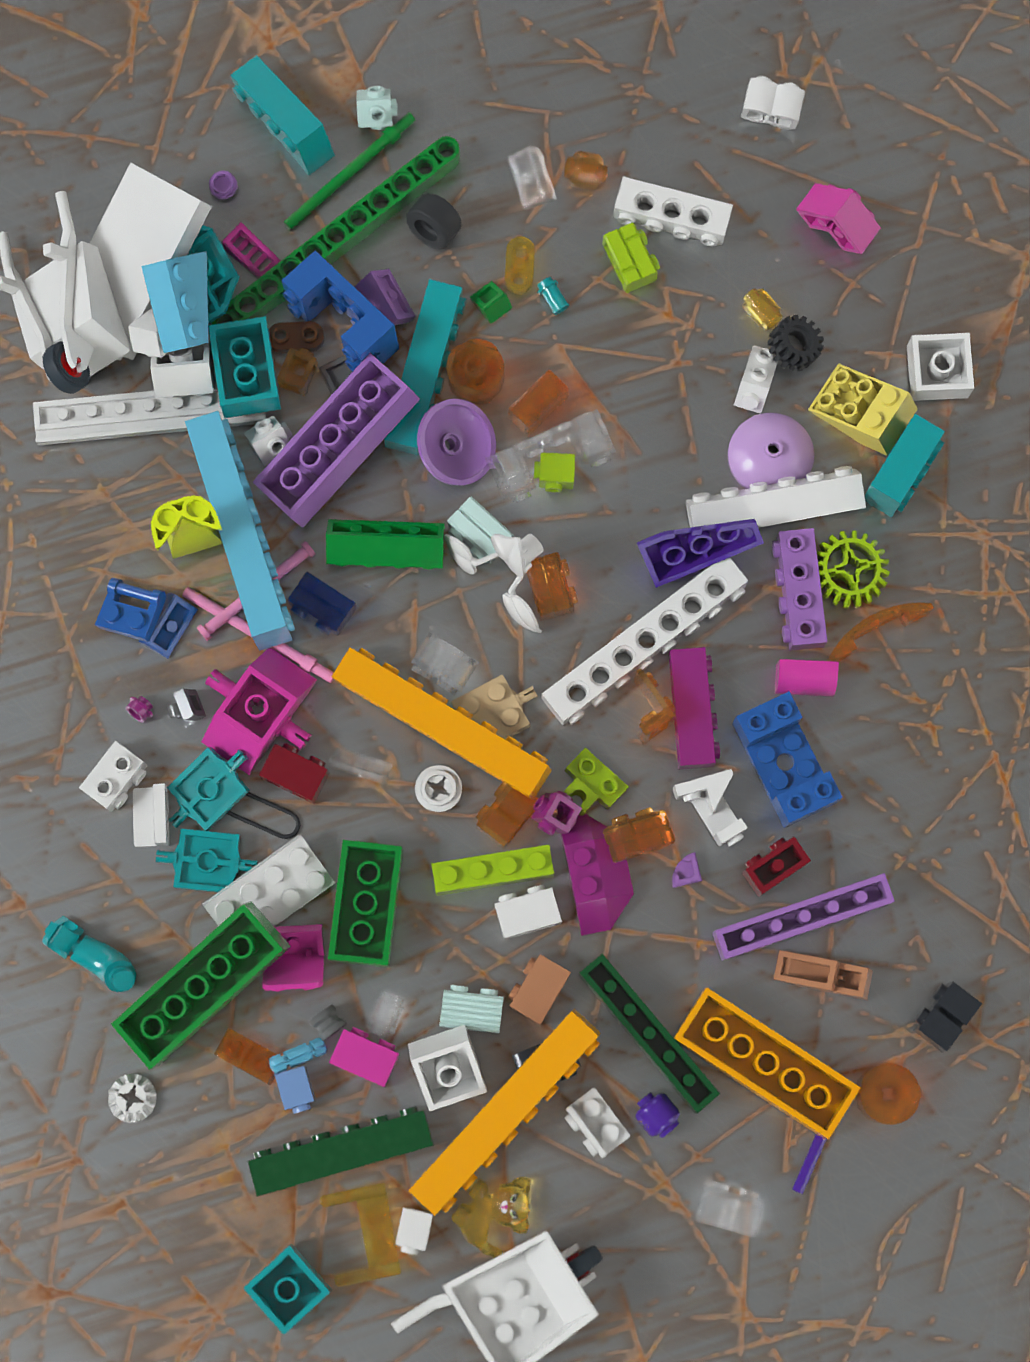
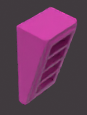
M242 222L221 241L225 251L257 278H260L281 261ZM242 236L245 240L236 248L233 243ZM249 243L254 246L246 255L241 253ZM257 251L261 252L262 255L254 263L249 260ZM268 258L271 262L260 271L257 267Z

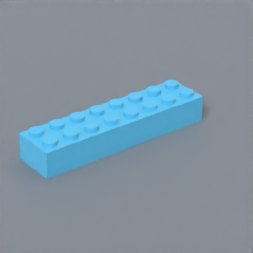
M219 411L187 420L185 424L207 495L222 527L219 533L251 636L259 651L292 641L290 631L295 630L287 606L282 607V604L287 602L278 578L273 579L278 576L270 552L265 553L270 548L262 526H257V524L261 523V519L253 498H251L253 494L244 472V465L238 453L236 440L228 419L222 420Z

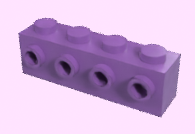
M814 528L779 531L776 540L772 541L773 557L778 558L780 568L775 570L777 586H782L783 597H779V611L781 615L785 614L786 625L782 626L783 642L788 643L789 651L824 648L827 644V634Z

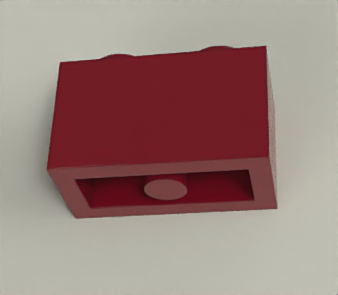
M284 743L282 747L274 744L259 774L261 779L315 804L330 774L329 770L325 768L326 763L311 755L309 759L298 755L300 750L287 743Z

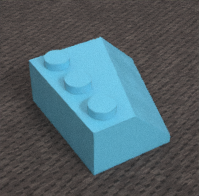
M207 251L141 266L163 352L168 353L208 343Z

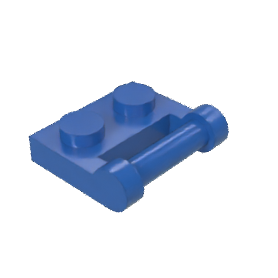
M111 578L107 585L108 593L95 626L102 630L149 642L166 601L165 591L158 589L150 591L124 584L121 579ZM121 595L150 602L148 610L121 603L119 599Z

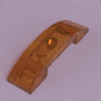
M924 602L906 603L872 614L844 635L829 655L827 661L840 662L856 652L858 649L854 643L856 639L898 617L903 626L906 627L929 615L934 606L932 603Z

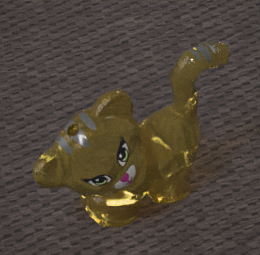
M521 1176L515 1178L512 1182L500 1184L492 1194H487L488 1186L486 1182L478 1178L469 1190V1195L473 1199L472 1203L468 1205L462 1201L452 1214L451 1220L460 1227L462 1235L469 1244L475 1246L484 1255L496 1258L505 1252L487 1241L489 1225L494 1219L500 1225L509 1227L513 1232L519 1234L528 1232L531 1180Z

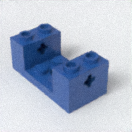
M317 251L309 255L281 280L285 291L283 295L288 301L287 308L297 319L302 317L305 321H312L329 304H332L341 315L346 313L351 318L350 321L353 326L341 336L343 344L342 352L347 359L345 363L352 372L369 353L384 364L399 350L395 325Z
M790 691L736 716L732 723L783 828L835 805L843 798L830 771L823 773L799 725L803 717ZM780 755H787L792 759L793 766L790 770L785 771L778 767L777 758Z

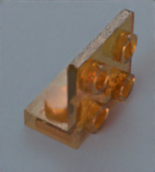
M640 668L635 672L633 681L653 708V711L640 720L641 723L636 735L644 745L672 725L675 718L673 711L676 708L666 695L662 697L657 691L656 687L659 685L654 676L649 671L645 673Z

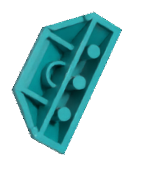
M202 225L187 255L207 251L209 324L226 314L240 276L214 229Z

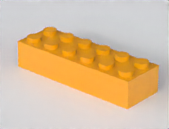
M707 987L702 991L673 1037L678 1044L823 1139L831 1137L861 1088Z

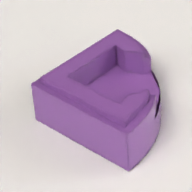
M695 852L688 854L677 864L672 876L673 888L702 882Z

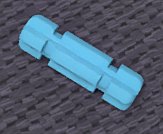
M316 1038L309 1041V1045L304 1043L283 1052L282 1056L280 1054L272 1056L269 1059L270 1068L275 1074L286 1071L288 1066L291 1069L312 1060L314 1055L316 1058L322 1056L327 1052L326 1044L321 1038Z

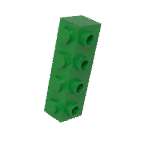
M328 519L326 530V564H335L337 566L364 565L366 567L393 566L399 569L421 567L428 570L443 568L444 523Z

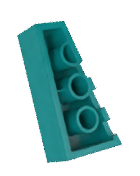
M257 55L230 75L235 85L232 90L241 102L246 101L249 104V109L253 115L265 123L270 133L277 137L309 176L335 156L323 124Z

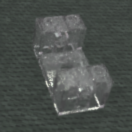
M598 409L585 412L485 457L503 500H511L512 503H517L532 496L530 491L535 489L536 485L524 459H529L543 453L542 446L550 444V447H556L571 440L581 465L590 464V467H597L611 461L609 455L615 453L616 450Z

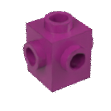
M562 791L545 793L535 802L533 807L535 812L531 818L539 823L537 827L541 831L553 836L554 833L568 834L574 827L577 816L582 808L572 802L573 798Z

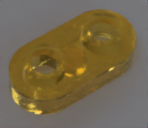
M526 237L513 238L508 243L506 249L505 285L510 292L518 295L527 293L533 285L535 247L532 241ZM521 250L524 251L526 255L524 257H518L515 253ZM520 277L524 279V283L516 284L514 280Z

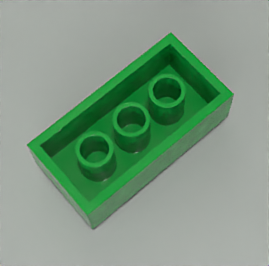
M351 840L342 841L328 953L329 961L384 968L390 967L403 859L402 846Z

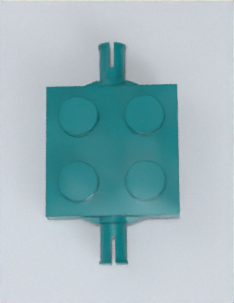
M207 747L167 787L177 799L180 807L168 819L175 828H178L187 817L196 820L205 831H209L250 791L236 772V769L248 759L247 756L243 755L244 753L241 750H238L227 762L212 747Z
M182 828L180 830L179 844L175 852L160 850L156 852V863L173 864L175 871L173 888L218 893L235 881L239 871H249L252 869V866L258 864V860L241 859L239 853L241 836L239 834Z

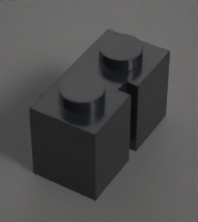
M954 981L946 986L942 983L932 995L935 1001L929 1009L924 1007L914 1020L917 1026L913 1031L941 1052H947L963 1031L961 1029L963 1024L967 1025L982 1005L979 1000Z

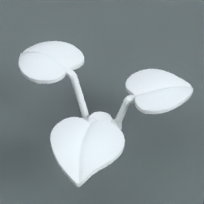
M444 534V539L452 558L462 570L469 574L477 572L475 566L497 557L506 562L511 571L518 576L509 588L508 593L502 595L505 607L512 618L521 626L530 631L541 633L543 630L539 629L531 608L521 597L516 595L517 586L526 572L532 567L531 561L544 551L539 540L532 534L526 535L523 539L494 534L491 536V542L496 552L481 559H476L472 557L471 551L464 543L449 534Z

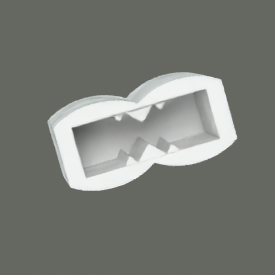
M764 76L750 78L741 117L757 123H768L778 128L795 130L799 121L805 91L794 83L776 84Z

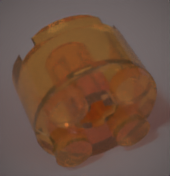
M470 339L453 348L447 360V379L451 392L457 398L473 404L489 403L498 395L504 383V361L495 345L483 339ZM476 368L480 369V372H478L476 375L471 374V372H474Z
M886 1063L870 1067L859 1077L856 1084L861 1087L856 1095L858 1108L867 1119L874 1123L895 1125L905 1122L916 1112L920 1103L921 1088L917 1079L907 1068L898 1064ZM883 1088H892V1100H883L885 1095L882 1091Z

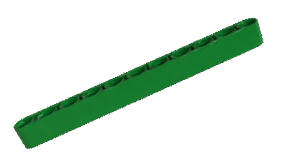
M443 136L436 140L232 298L226 314L214 320L212 325L221 324L224 321L233 322L264 317L286 300L283 295L285 291L281 280L286 277V273L289 270L295 269L314 251L321 253L322 257L330 265L454 170L460 162V149L457 140L450 136ZM450 150L454 154L450 157H444L441 155V152ZM422 167H429L432 169V171L428 174H422L419 172L420 168ZM400 184H407L410 186V188L406 191H399L398 189H396ZM379 201H386L388 203L384 208L374 206ZM357 218H364L366 220L360 226L352 223ZM335 235L344 237L339 243L330 241ZM273 286L277 288V291L272 295L263 293L267 287ZM246 304L255 305V308L250 312H243L241 310Z

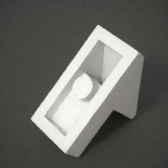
M732 769L674 785L675 799L683 798L684 803L700 799V793L704 792L710 813L712 814L733 776Z

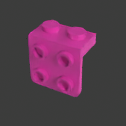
M322 924L276 926L275 929L291 947L263 972V989L279 992L285 989L311 990L321 987L323 985L325 959Z

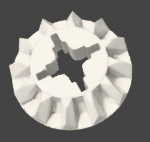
M434 765L426 768L418 776L415 784V794L419 803L427 810L438 813L451 810L460 800L462 793V783L457 773L443 765ZM446 778L444 789L450 795L439 794L432 800L434 790L427 783L438 785L440 781L442 782Z
M126 1074L115 1080L108 1091V1105L113 1115L124 1122L133 1123L144 1120L152 1113L156 1105L155 1088L142 1075ZM136 1085V1096L144 1100V1103H133L129 1111H127L128 1101L121 1097L120 1094L131 1093Z

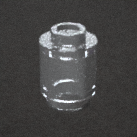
M382 991L380 998L376 997L366 1025L371 1027L369 1032L385 1039L388 1034L394 1035L404 1007H402L404 999Z

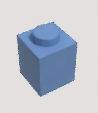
M306 1066L275 1074L285 1110L292 1109L293 1114L311 1109L309 1103L315 1102L316 1099Z

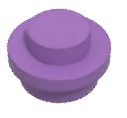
M227 171L215 173L209 180L210 192L218 199L232 197L237 190L236 178Z

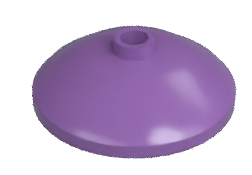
M448 399L432 406L420 422L417 434L418 451L423 464L436 479L449 485L463 486L478 481L488 472L496 453V438L491 422L479 407L466 400ZM445 441H448L450 445L449 450L446 448Z

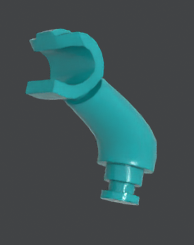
M65 916L49 923L44 931L46 934L42 940L43 944L64 959H66L70 952H73L70 957L72 961L96 975L114 992L128 991L134 986L136 970L124 954L88 935H85L80 940L79 938L83 934L84 929Z

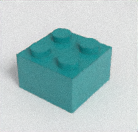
M293 1244L289 1245L243 1287L283 1335L332 1291L331 1287Z

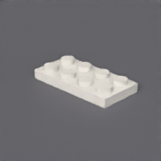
M299 834L205 901L203 906L219 926L242 904L252 901L275 927L335 882L301 834Z

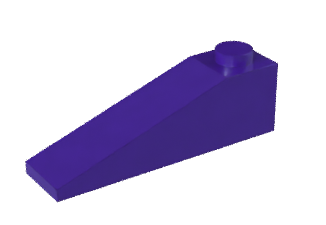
M748 519L663 531L636 543L653 583L657 588L764 544L756 520Z

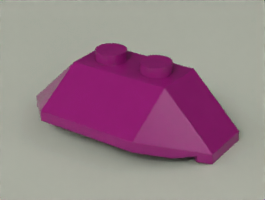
M587 814L579 815L574 827L568 834L560 835L581 936L611 930L634 895L622 835Z

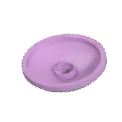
M762 413L747 419L736 429L728 448V463L734 478L745 489L750 488L749 485L756 482H767V485L778 483V479L783 477H795V480L807 478L806 474L811 472L814 463V447L809 434L796 420L779 413ZM775 446L778 452L772 454L769 452L768 447Z

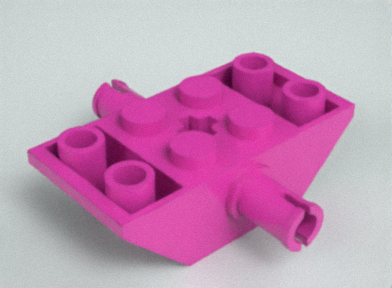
M268 648L250 664L237 683L223 675L218 669H214L210 673L213 675L212 677L220 682L208 676L205 684L219 692L226 699L214 714L201 742L207 747H212L224 759L229 761L238 750H241L248 759L238 768L250 776L277 737H284L300 750L306 744L297 736L309 742L312 734L293 723L291 717L318 681L316 678L272 648ZM263 703L264 711L255 715L252 707L254 705L261 706Z

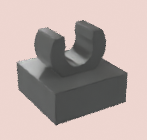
M181 689L173 693L177 703L167 707L170 718L177 716V719L183 717V720L197 721L206 717L196 689Z

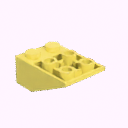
M838 363L808 410L860 444L888 456L918 409L908 391Z

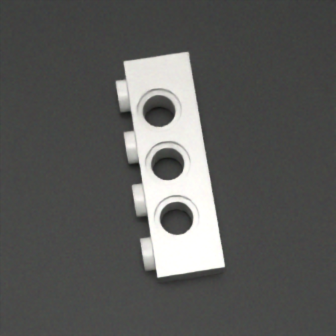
M623 177L614 207L613 218L618 219L620 223L625 225L632 222L643 225L652 232L666 231L673 233L675 237L680 239L693 238L700 240L702 244L707 246H722L733 204ZM647 203L652 208L648 211H643L638 208V205ZM668 210H674L679 214V216L676 218H670L665 214V212ZM702 217L707 223L697 225L692 219Z

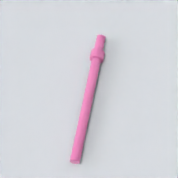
M187 587L183 592L182 597L215 616L225 609L190 587ZM235 615L227 621L228 624L252 637L248 623L243 618ZM285 643L270 647L300 665L299 667L308 674L312 672L330 684L333 682L334 679L331 676L334 672L319 664L318 659L310 654L304 655Z

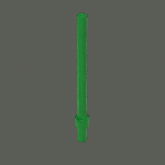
M408 112L394 125L387 126L382 131V136L283 221L285 226L292 230L389 144L393 145L401 138L400 134L416 121L415 117Z

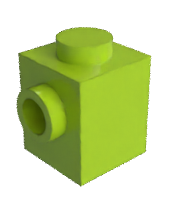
M541 452L540 461H534V479H539V488H545V491L553 493L561 492L562 489L574 488L575 454Z

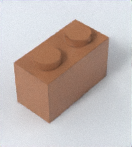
M540 954L537 960L531 957L523 971L527 975L522 985L516 983L508 996V999L512 1001L509 1006L511 1009L538 1025H541L571 974L568 970Z

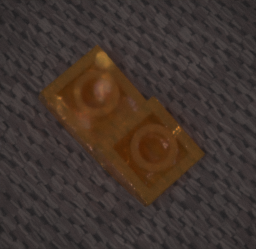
M228 1028L214 1055L271 1085L275 1078V1073L270 1068L269 1059L277 1054Z

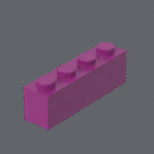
M705 647L672 649L668 657L678 770L714 767L716 759H720L719 741L714 742L713 730L718 729L717 714L716 712L711 713L710 701H715L714 684H709L708 673L712 672L711 655H706Z

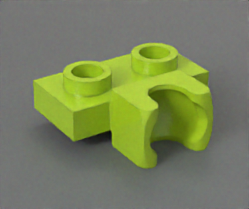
M584 748L564 770L574 781L563 792L570 797L576 795L582 799V809L579 813L581 816L593 806L596 800L608 810L629 787L587 748Z

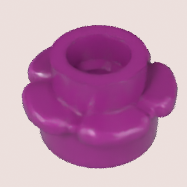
M143 696L130 698L131 701L126 706V710L135 720L143 723L147 718L153 717L151 711L153 706Z

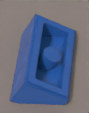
M168 593L150 641L139 640V642L165 658H169L198 609L176 594Z

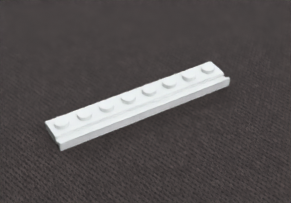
M217 384L214 385L213 393H207L204 396L184 395L173 399H166L164 397L155 398L154 391L33 402L35 440L38 446L188 431L185 424L187 420L215 411H219L222 420H224V416L220 407ZM266 412L225 419H228L230 427L253 425L265 419Z

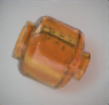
M576 151L572 156H568L566 160L564 178L568 179L569 184L574 188L595 190L600 182H605L608 167L604 165L603 158L599 154Z

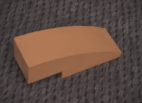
M779 950L774 980L867 1000L873 971L866 967L839 963L835 960Z

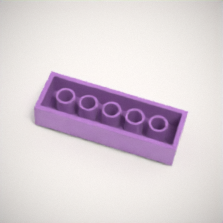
M369 353L257 476L253 483L303 528L414 407L420 398L376 357Z

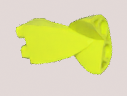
M186 496L161 505L154 512L151 520V531L155 547L159 550L168 541L173 559L223 544L219 533L222 527L212 504L201 496Z

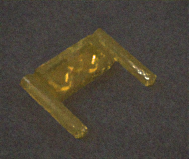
M385 1183L326 1194L320 1197V1204L323 1207L357 1201L369 1268L337 1274L334 1282L338 1287L401 1274Z

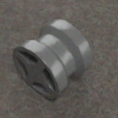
M333 1004L309 1021L312 1027L319 1030L322 1041L329 1039L347 1024L343 1018L337 1016L336 1008Z

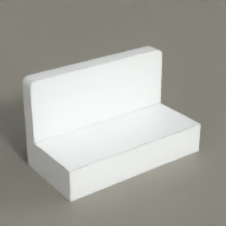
M153 784L151 788L133 789L135 847L170 846V822L168 820L169 790L166 784Z

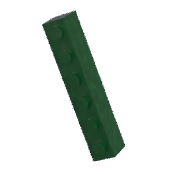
M603 953L579 972L578 975L695 1114H698L720 1095V1092Z
M417 1106L400 1110L401 1117L389 1120L387 1114L370 1119L371 1125L360 1128L359 1123L342 1127V1134L331 1137L328 1131L312 1136L313 1142L301 1145V1141L296 1140L283 1144L284 1150L272 1154L271 1148L253 1153L255 1159L247 1162L256 1196L258 1197L434 1146L425 1110L418 1112Z

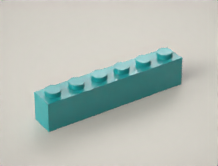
M431 279L428 281L401 381L420 400L384 438L386 448L419 456L417 445L418 428L425 413L435 405L433 404L435 395H440L442 392L444 378L441 377L443 367L448 368L452 351L448 350L450 341H456L459 325L455 324L458 314L463 315L467 298L463 297L462 287Z

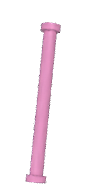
M306 541L300 544L301 548L276 567L278 576L273 579L278 578L280 580L307 557L310 556L312 558L315 556L316 553ZM240 597L204 626L200 624L197 627V630L206 641L212 638L210 636L243 609Z

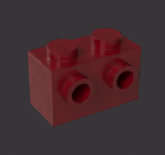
M794 836L788 841L782 837L769 846L771 849L769 854L763 858L760 854H757L745 863L747 869L742 874L758 897L811 862Z

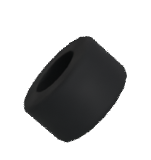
M427 193L422 195L406 215L407 224L416 238L436 249L446 247L462 227L461 218L456 209L447 200L436 194Z

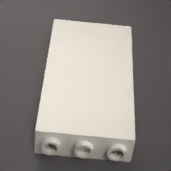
M133 163L129 164L89 243L98 247L131 351L122 357L131 360L134 359L137 352H133L128 326L152 308L141 266L186 256L212 207Z

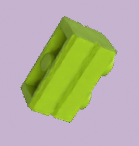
M632 222L603 236L602 245L625 293L634 291L657 280V270L660 269V265L655 254L649 255L646 245H648V240L643 229L637 230Z

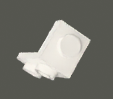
M752 347L734 406L761 414L778 361L775 362L773 360L776 356L775 353L770 355L767 348Z
M704 792L700 793V799L691 801L719 847L725 843L730 847L744 838L742 833L745 832L747 826L742 818L737 820L723 796L712 814L710 813Z

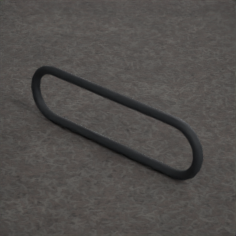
M250 792L246 796L292 816L296 822L295 830L290 834L284 835L231 811L226 813L282 839L294 837L300 829V819L297 814Z

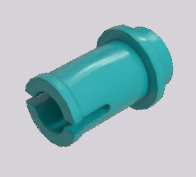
M547 277L537 285L539 288L538 293L544 296L554 315L565 311L570 305L557 287V280Z

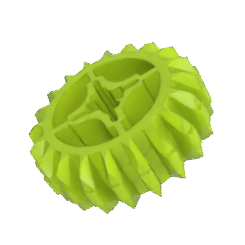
M856 530L851 532L850 538L847 537L845 531H841L839 533V540L832 534L828 538L829 544L822 541L819 545L822 550L817 551L821 590L823 588L826 589L822 597L826 600L830 595L834 596L832 604L835 606L839 603L840 599L844 600L843 606L846 609L849 608L851 601H853L856 608L861 607L862 600L866 604H870L872 596L878 598L881 595L879 588H885L887 585L883 578L888 577L890 571L882 567L889 564V559H880L885 550L884 548L877 551L874 549L878 543L876 539L870 544L867 543V533H864L861 539H857ZM853 549L861 552L868 559L857 558ZM841 550V564L828 569L829 557L834 552ZM847 564L856 568L853 575H850L849 571L846 572L844 570ZM868 570H873L871 583L859 590V575L866 574ZM840 579L844 581L847 589L850 590L839 587L833 580Z

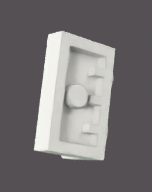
M595 1087L565 1109L568 1115L564 1118L575 1132L579 1129L587 1138L583 1141V1144L593 1157L599 1154L601 1158H604L609 1152L630 1137V1134Z

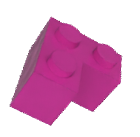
M815 183L796 208L810 228L829 232L844 251L862 254L881 229L874 219L875 215L864 206L859 193L851 188L842 189L831 184L827 186Z

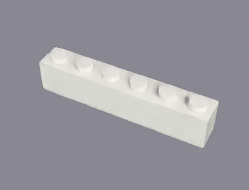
M851 466L836 468L835 473L824 474L822 471H816L806 474L807 478L795 480V477H783L778 479V483L767 485V482H756L750 484V488L739 490L738 487L722 489L721 494L711 496L708 492L694 494L693 499L686 500L690 527L755 519L758 528L866 508L862 475L856 469H852Z

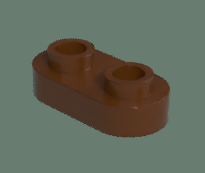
M313 321L279 322L269 328L272 350L277 353L314 352L322 347L325 340L322 327ZM308 331L315 333L310 339L304 337ZM280 332L286 334V337L282 340L276 338V335Z

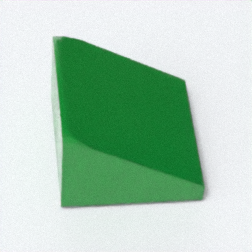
M490 281L470 296L471 301L489 323L495 322L512 309L507 294L493 281Z

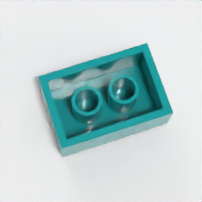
M266 316L208 325L220 407L224 419L281 410Z
M914 414L865 493V502L891 518L896 510L902 513L915 492L910 487L912 486L915 489L918 487L930 468L925 463L931 465L945 442L940 440L945 431L919 415Z

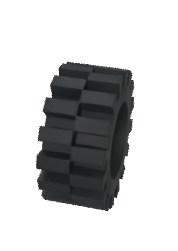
M798 315L787 316L769 334L768 346H772L769 349L770 355L775 353L776 356L773 360L777 362L780 359L782 361L780 365L782 368L789 365V371H794L796 368L797 371L806 369L821 355V351L824 349V345L821 344L824 338L823 336H818L821 330L819 327L817 329L812 327L815 324L812 320L807 323V317L802 316L800 319ZM788 335L796 337L801 342L803 351L791 345Z

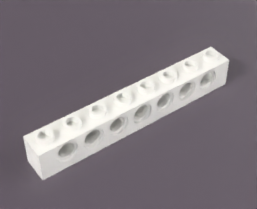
M731 558L709 566L543 692L541 699L562 726L567 722L573 725L585 715L584 709L591 704L594 707L601 704L608 698L606 693L613 687L617 689L622 688L631 680L630 674L637 669L640 672L647 669L654 663L652 658L659 652L663 654L668 653L677 645L676 639L683 634L686 637L690 636L700 628L698 623L705 617H708L709 620L714 618L723 610L722 604L729 599L734 602L745 594L744 588L748 583V579ZM710 584H718L721 586L723 593L719 596H714L709 593L707 587ZM688 601H694L700 606V611L690 613L685 609L684 604ZM666 618H671L677 623V628L673 631H668L663 628L661 622ZM642 636H650L654 640L655 645L651 648H643L638 640ZM620 653H626L631 657L632 662L627 666H621L616 662L615 657ZM599 670L604 671L609 679L605 683H597L593 680V673ZM574 688H580L585 692L586 697L581 701H574L570 698L569 692Z

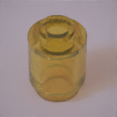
M753 288L743 297L745 302L742 308L759 328L763 327L765 331H768L783 318V315L780 313L781 308L764 288L760 290Z

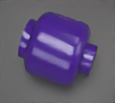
M650 1092L637 1103L640 1109L636 1112L635 1118L651 1137L659 1135L663 1138L680 1124L677 1120L680 1116V1111L665 1093H659L654 1096Z

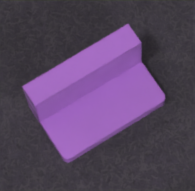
M390 269L370 271L354 286L394 325L410 323L416 317Z

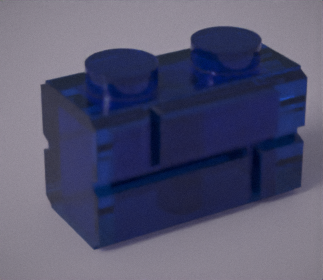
M308 571L288 597L289 605L292 606L290 611L303 620L308 616L316 622L314 626L328 636L331 632L338 636L357 608L354 601Z

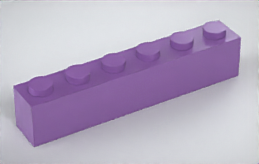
M883 873L715 930L712 935L721 960L724 961L890 905L895 900L886 875Z

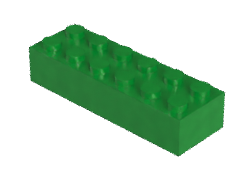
M252 901L244 903L113 1021L111 1025L148 1069L151 1070L160 1066L291 946Z

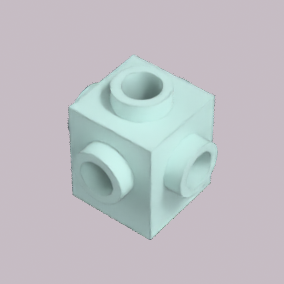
M372 86L368 90H357L358 128L370 127L374 130H382L387 126H392V116H398L397 98L391 99V88L384 89L382 86Z

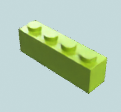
M549 845L431 863L437 896L554 877Z

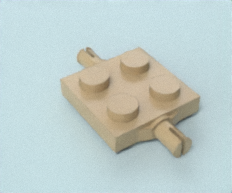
M502 674L452 700L451 703L455 710L460 706L473 714L471 720L481 725L485 721L497 728L496 734L506 740L507 736L512 737L531 727L523 712L522 704L538 696L533 686L516 694L509 687Z

